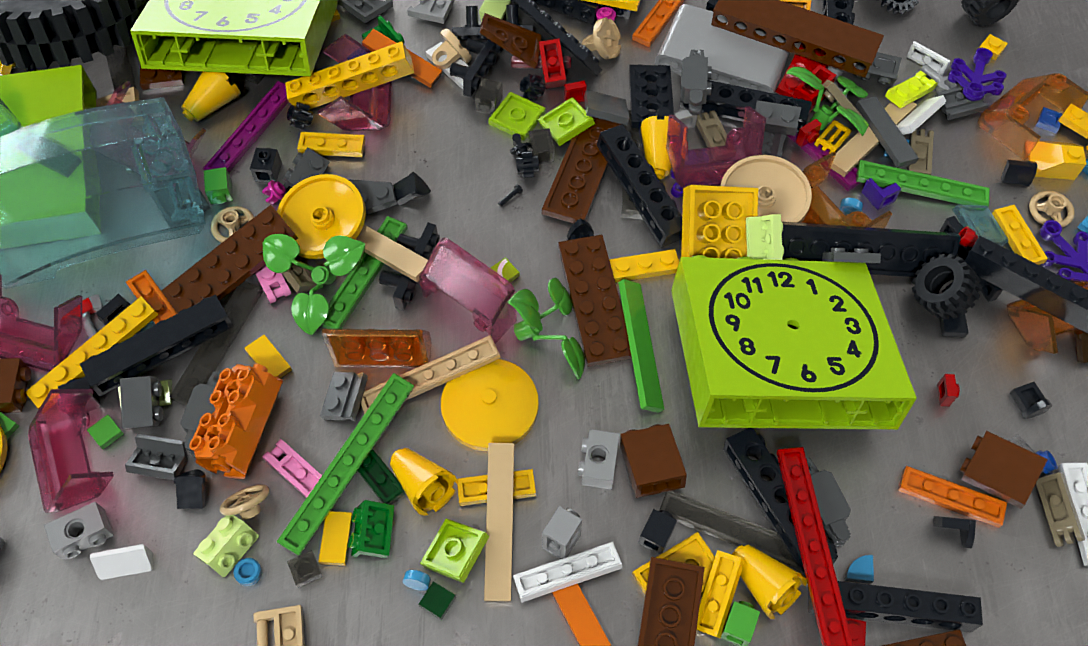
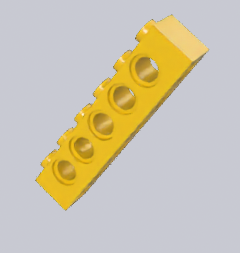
M401 41L314 72L311 76H303L285 83L287 100L294 106L299 102L309 105L310 109L413 74L415 72L411 55Z

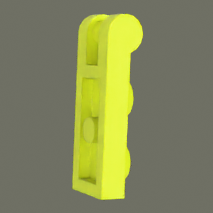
M919 71L912 78L888 89L885 97L901 109L932 92L938 83L933 79H928L923 71Z

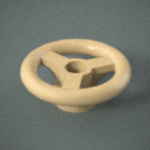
M1041 191L1035 194L1029 202V211L1032 217L1041 225L1048 220L1043 218L1038 211L1046 212L1061 227L1070 224L1074 218L1075 211L1072 203L1058 192ZM1049 197L1045 203H1037L1039 199ZM1066 207L1067 216L1063 220L1061 211Z
M227 207L214 216L211 222L212 235L222 243L240 228V225L252 220L254 215L244 207ZM218 223L228 229V237H224L219 233Z
M259 484L236 492L221 504V514L226 516L240 514L242 520L258 515L261 512L259 504L269 495V487Z

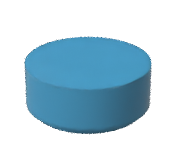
M844 198L840 202L839 210L847 216H858L862 212L863 203L855 198Z
M244 558L234 567V577L243 586L256 584L262 576V567L253 558Z
M418 570L406 571L403 578L405 586L420 591L428 590L431 581L429 575Z

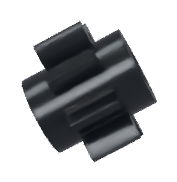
M528 74V77H524L521 80L520 91L524 92L523 98L536 101L537 98L543 96L545 92V84L541 82L543 77L536 74Z
M297 102L296 106L291 105L289 107L287 120L291 121L290 126L303 130L304 126L308 127L311 125L313 112L309 111V105Z
M522 151L521 157H516L517 174L523 173L524 178L534 177V172H539L538 155L532 156L531 151Z

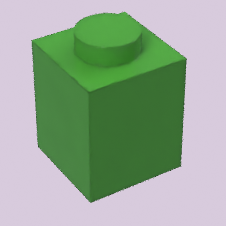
M226 167L204 170L205 193L211 205L233 201L232 180Z
M734 601L730 607L721 638L739 646H748L751 642L760 611L755 610L754 606L748 602L739 601L738 603Z

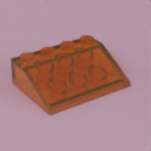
M322 329V336L335 367L417 368L430 362L432 342L429 331L420 329Z

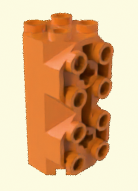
M236 364L232 369H224L220 373L218 382L209 398L210 403L215 407V411L212 414L205 413L200 418L197 430L189 444L190 449L195 453L196 463L213 473H217L218 470L225 472L223 476L228 478L245 479L283 384L282 379L268 373V369L260 364H254L253 367Z

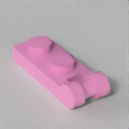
M266 264L255 272L270 304L276 302V299L284 295L287 297L292 294L282 274L271 271Z
M280 439L275 444L276 447L270 453L267 451L262 458L307 498L322 475ZM282 454H285L286 456L279 462L277 459Z

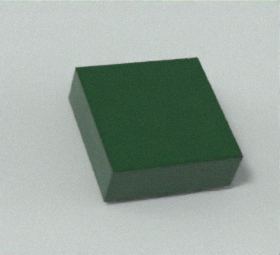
M433 581L418 605L442 620L455 600L456 595Z

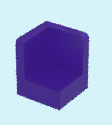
M872 178L866 180L862 189L864 196L877 210L895 202L901 191L897 183L883 188L879 187Z

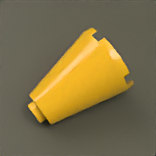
M202 71L181 106L184 110L182 114L189 121L195 120L198 122L236 99L241 94L235 83L231 86V83L228 81L229 77L224 72Z
M652 116L644 119L641 123L645 159L653 167L655 175L659 180L664 179L670 174L684 131L683 123L670 116H664V120H657V116Z
M409 448L398 449L393 453L390 466L418 514L429 515L427 511L432 509L437 512L449 502L455 493L453 488L454 482L457 483V478L452 472Z
M749 544L738 546L732 553V555L745 560L740 577L765 615L770 619H775L773 615L775 612L782 615L794 604L801 595V592L798 590L801 584L806 587L807 579L802 574Z

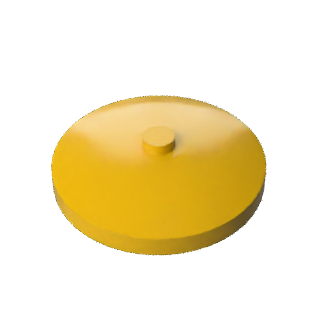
M333 174L315 175L300 181L285 194L277 209L279 215L298 237L296 240L300 246L298 256L308 259L325 258L323 255L324 246L334 236H347L356 240L366 218L365 203L358 189L349 180Z
M502 359L495 360L448 381L441 396L442 417L450 434L463 445L479 451H488V443L517 444L531 431L538 415V393L532 379L519 366Z

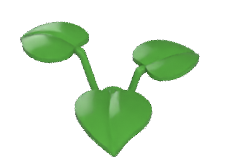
M793 67L787 71L786 74H792L819 90L817 102L813 109L815 114L809 122L817 119L822 123L820 130H824L828 123H831L841 113L857 128L861 136L865 134L869 126L868 121L852 109H846L840 105L837 106L836 102L831 107L826 104L822 107L820 106L825 87L815 74L802 67ZM844 76L837 77V81L846 87L842 92L844 95L851 91L860 98L868 96V93L860 86H857L852 80Z
M272 234L264 239L263 259L271 271L276 273L287 272L291 268L292 263L312 271L311 278L317 285L309 291V294L298 293L293 299L291 306L292 316L296 324L307 334L314 335L329 315L330 307L327 299L321 294L314 293L318 289H322L323 285L332 284L336 276L347 275L357 266L364 253L366 245L364 242L347 236H334L326 242L323 249V255L327 260L324 264L325 266L313 267L295 260L300 253V246L294 238L284 234Z
M557 278L549 280L548 292L555 305L542 314L538 312V301L529 289H522L516 292L508 301V304L513 306L523 318V321L514 324V333L518 340L524 341L531 337L534 341L539 339L562 340L561 347L564 356L577 380H579L584 371L585 356L578 341L574 337L568 339L566 335H539L543 329L540 319L558 308L562 315L570 314L572 302L566 288Z

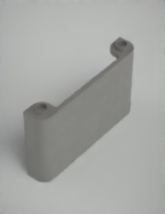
M683 4L679 7L656 56L655 65L670 66L671 72L681 74L682 60L690 56V51L694 49L704 50V56L708 57V66H712L711 79L707 80L775 94L790 52L712 26L713 11L688 4ZM718 15L717 17L722 23L728 21L723 15ZM743 22L736 23L737 27L740 29L747 28L746 24ZM763 29L755 30L760 36L767 34ZM781 35L775 37L778 42L783 43L786 41Z

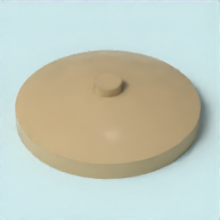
M755 155L736 162L724 174L720 185L726 187L758 188V217L781 214L782 222L801 223L809 211L812 199L811 186L805 174L793 163L771 155Z

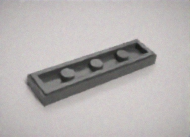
M874 96L858 100L855 105L863 118L868 121L869 127L896 167L899 168L916 163L919 159L878 98Z

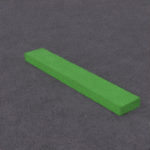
M860 160L857 166L856 182L866 183V180L872 178L879 187L883 188L897 183L902 192L984 210L989 206L990 188L864 160Z
M387 216L377 232L397 242L399 235L404 234L408 227L406 223ZM365 252L363 253L357 266L347 275L329 302V315L323 325H321L322 327L339 334L383 267V262Z
M622 279L618 284L640 407L643 410L659 413L665 409L641 284Z

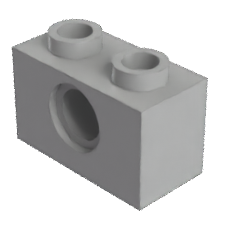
M589 429L588 438L583 437L581 452L586 453L585 461H580L578 476H582V485L612 490L620 433ZM601 456L604 458V461L595 462L592 457Z
M96 501L44 525L52 552L63 560L74 558L81 551L89 547L99 546L105 543L106 539L114 536L105 509ZM81 529H84L83 533L80 536L76 537L77 533Z
M559 506L542 532V548L559 559L568 557L581 536L582 519L579 518L580 515L570 508L565 510Z

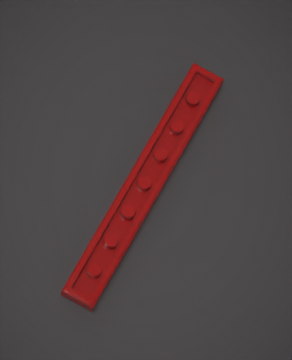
M804 447L778 449V462L822 646H854Z

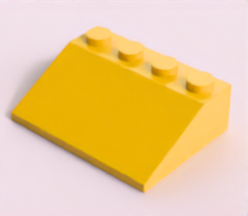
M689 185L683 188L681 257L703 255L708 258L733 259L747 257L746 218L758 217V188Z

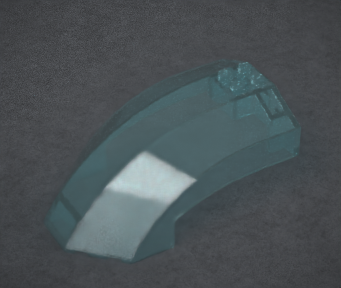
M164 97L76 111L31 124L0 137V286L5 289L53 279L58 269L104 255L200 234L206 225L196 173L182 131Z

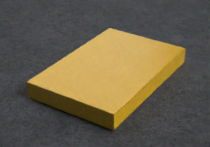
M696 532L655 558L705 567L701 594H703L715 556L700 534ZM650 561L632 571V575L644 593L646 592Z

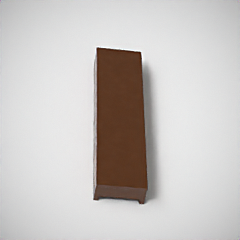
M718 0L713 9L714 13L711 23L712 26L866 78L868 70L872 66L884 37L882 34L780 0ZM718 15H723L728 21L722 23L717 17ZM743 22L746 24L747 28L740 29L737 27L736 23ZM763 29L767 34L760 36L755 30ZM781 35L786 41L783 43L778 42L775 37ZM802 42L806 48L798 49L794 43ZM822 49L826 54L819 56L814 50ZM840 55L844 57L846 61L843 63H839L834 59V57ZM854 63H863L866 68L863 70L857 69Z

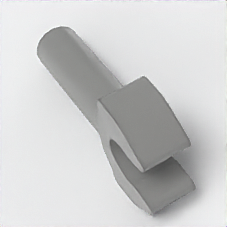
M927 64L921 68V71L938 83L935 89L936 92L956 88L957 83L950 82L948 76L942 77Z

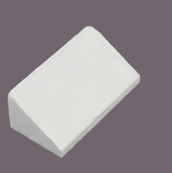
M915 41L912 43L907 58L922 66L927 64L943 76L950 67V60Z
M144 544L90 554V560L100 580L149 572L153 569V552Z

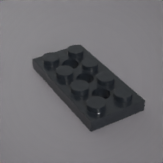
M629 65L631 128H641L642 121L652 116H657V120H664V116L674 118L670 66Z

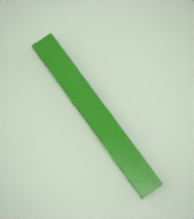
M395 373L392 374L277 540L278 544L300 557L414 389L413 384Z

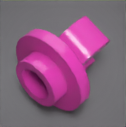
M602 7L596 12V19L608 18L614 21L616 19V12L610 7Z
M274 180L268 182V186L262 190L263 194L269 196L265 201L271 205L275 204L278 199L282 200L286 192L283 184Z

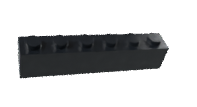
M982 236L978 237L964 261L980 278L1088 333L1087 289Z
M215 294L201 300L200 303L188 309L181 310L178 314L166 320L158 322L155 326L138 332L133 337L113 345L110 349L89 357L86 361L80 363V366L92 389L99 396H102L119 387L121 378L138 377L234 326Z

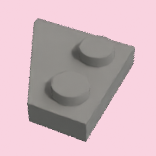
M420 0V4L416 7L410 6L408 8V16L444 24L455 0Z

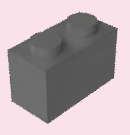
M757 100L752 129L796 136L801 107Z
M158 377L121 378L122 429L160 426V421L163 420V408L159 406L162 385L158 381Z

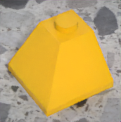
M1027 140L1026 142L1029 161L1037 163L1035 177L1075 180L1086 166L1083 146L1073 143Z

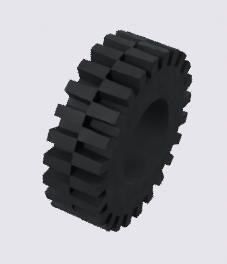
M0 0L1 64L9 66L15 63L17 68L27 69L35 63L37 69H48L53 61H57L59 67L71 66V60L80 57L82 62L86 63L93 61V53L100 52L104 56L115 53L113 45L127 47L132 44L130 30L149 0Z

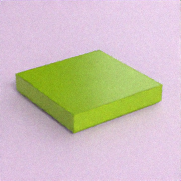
M509 92L488 119V123L510 135L518 133L521 136V140L525 141L538 124V119L546 113V108Z
M573 97L538 119L541 127L559 147L595 124L594 119L586 115L584 108Z
M446 518L420 564L426 569L464 583L485 546L489 535L484 531Z

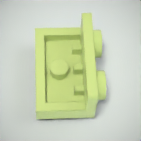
M781 214L746 218L747 257L763 260H782L784 247L782 245L783 223L781 221Z
M225 516L218 522L207 538L201 541L193 554L219 575L226 577L259 538V535L236 516Z

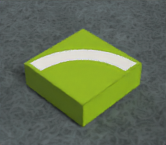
M506 257L487 269L488 274L501 288H504L520 277V272Z

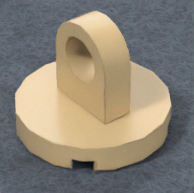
M608 18L597 20L593 28V34L587 36L582 41V45H585L590 51L597 50L605 60L616 58L621 50V44L618 45L621 35L616 23Z
M444 28L440 35L445 42L433 52V63L439 69L449 68L459 58L468 64L472 60L471 54L466 48L461 46L462 44L449 29ZM447 55L444 61L438 62L440 56Z

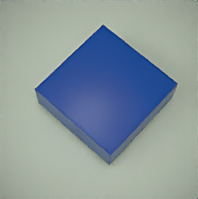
M1043 107L1035 126L1056 134L1061 125L1058 120L1062 113Z

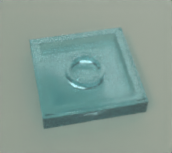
M957 205L952 209L963 228L966 226L971 228L978 237L982 236L1000 246L1008 242V238L987 206Z

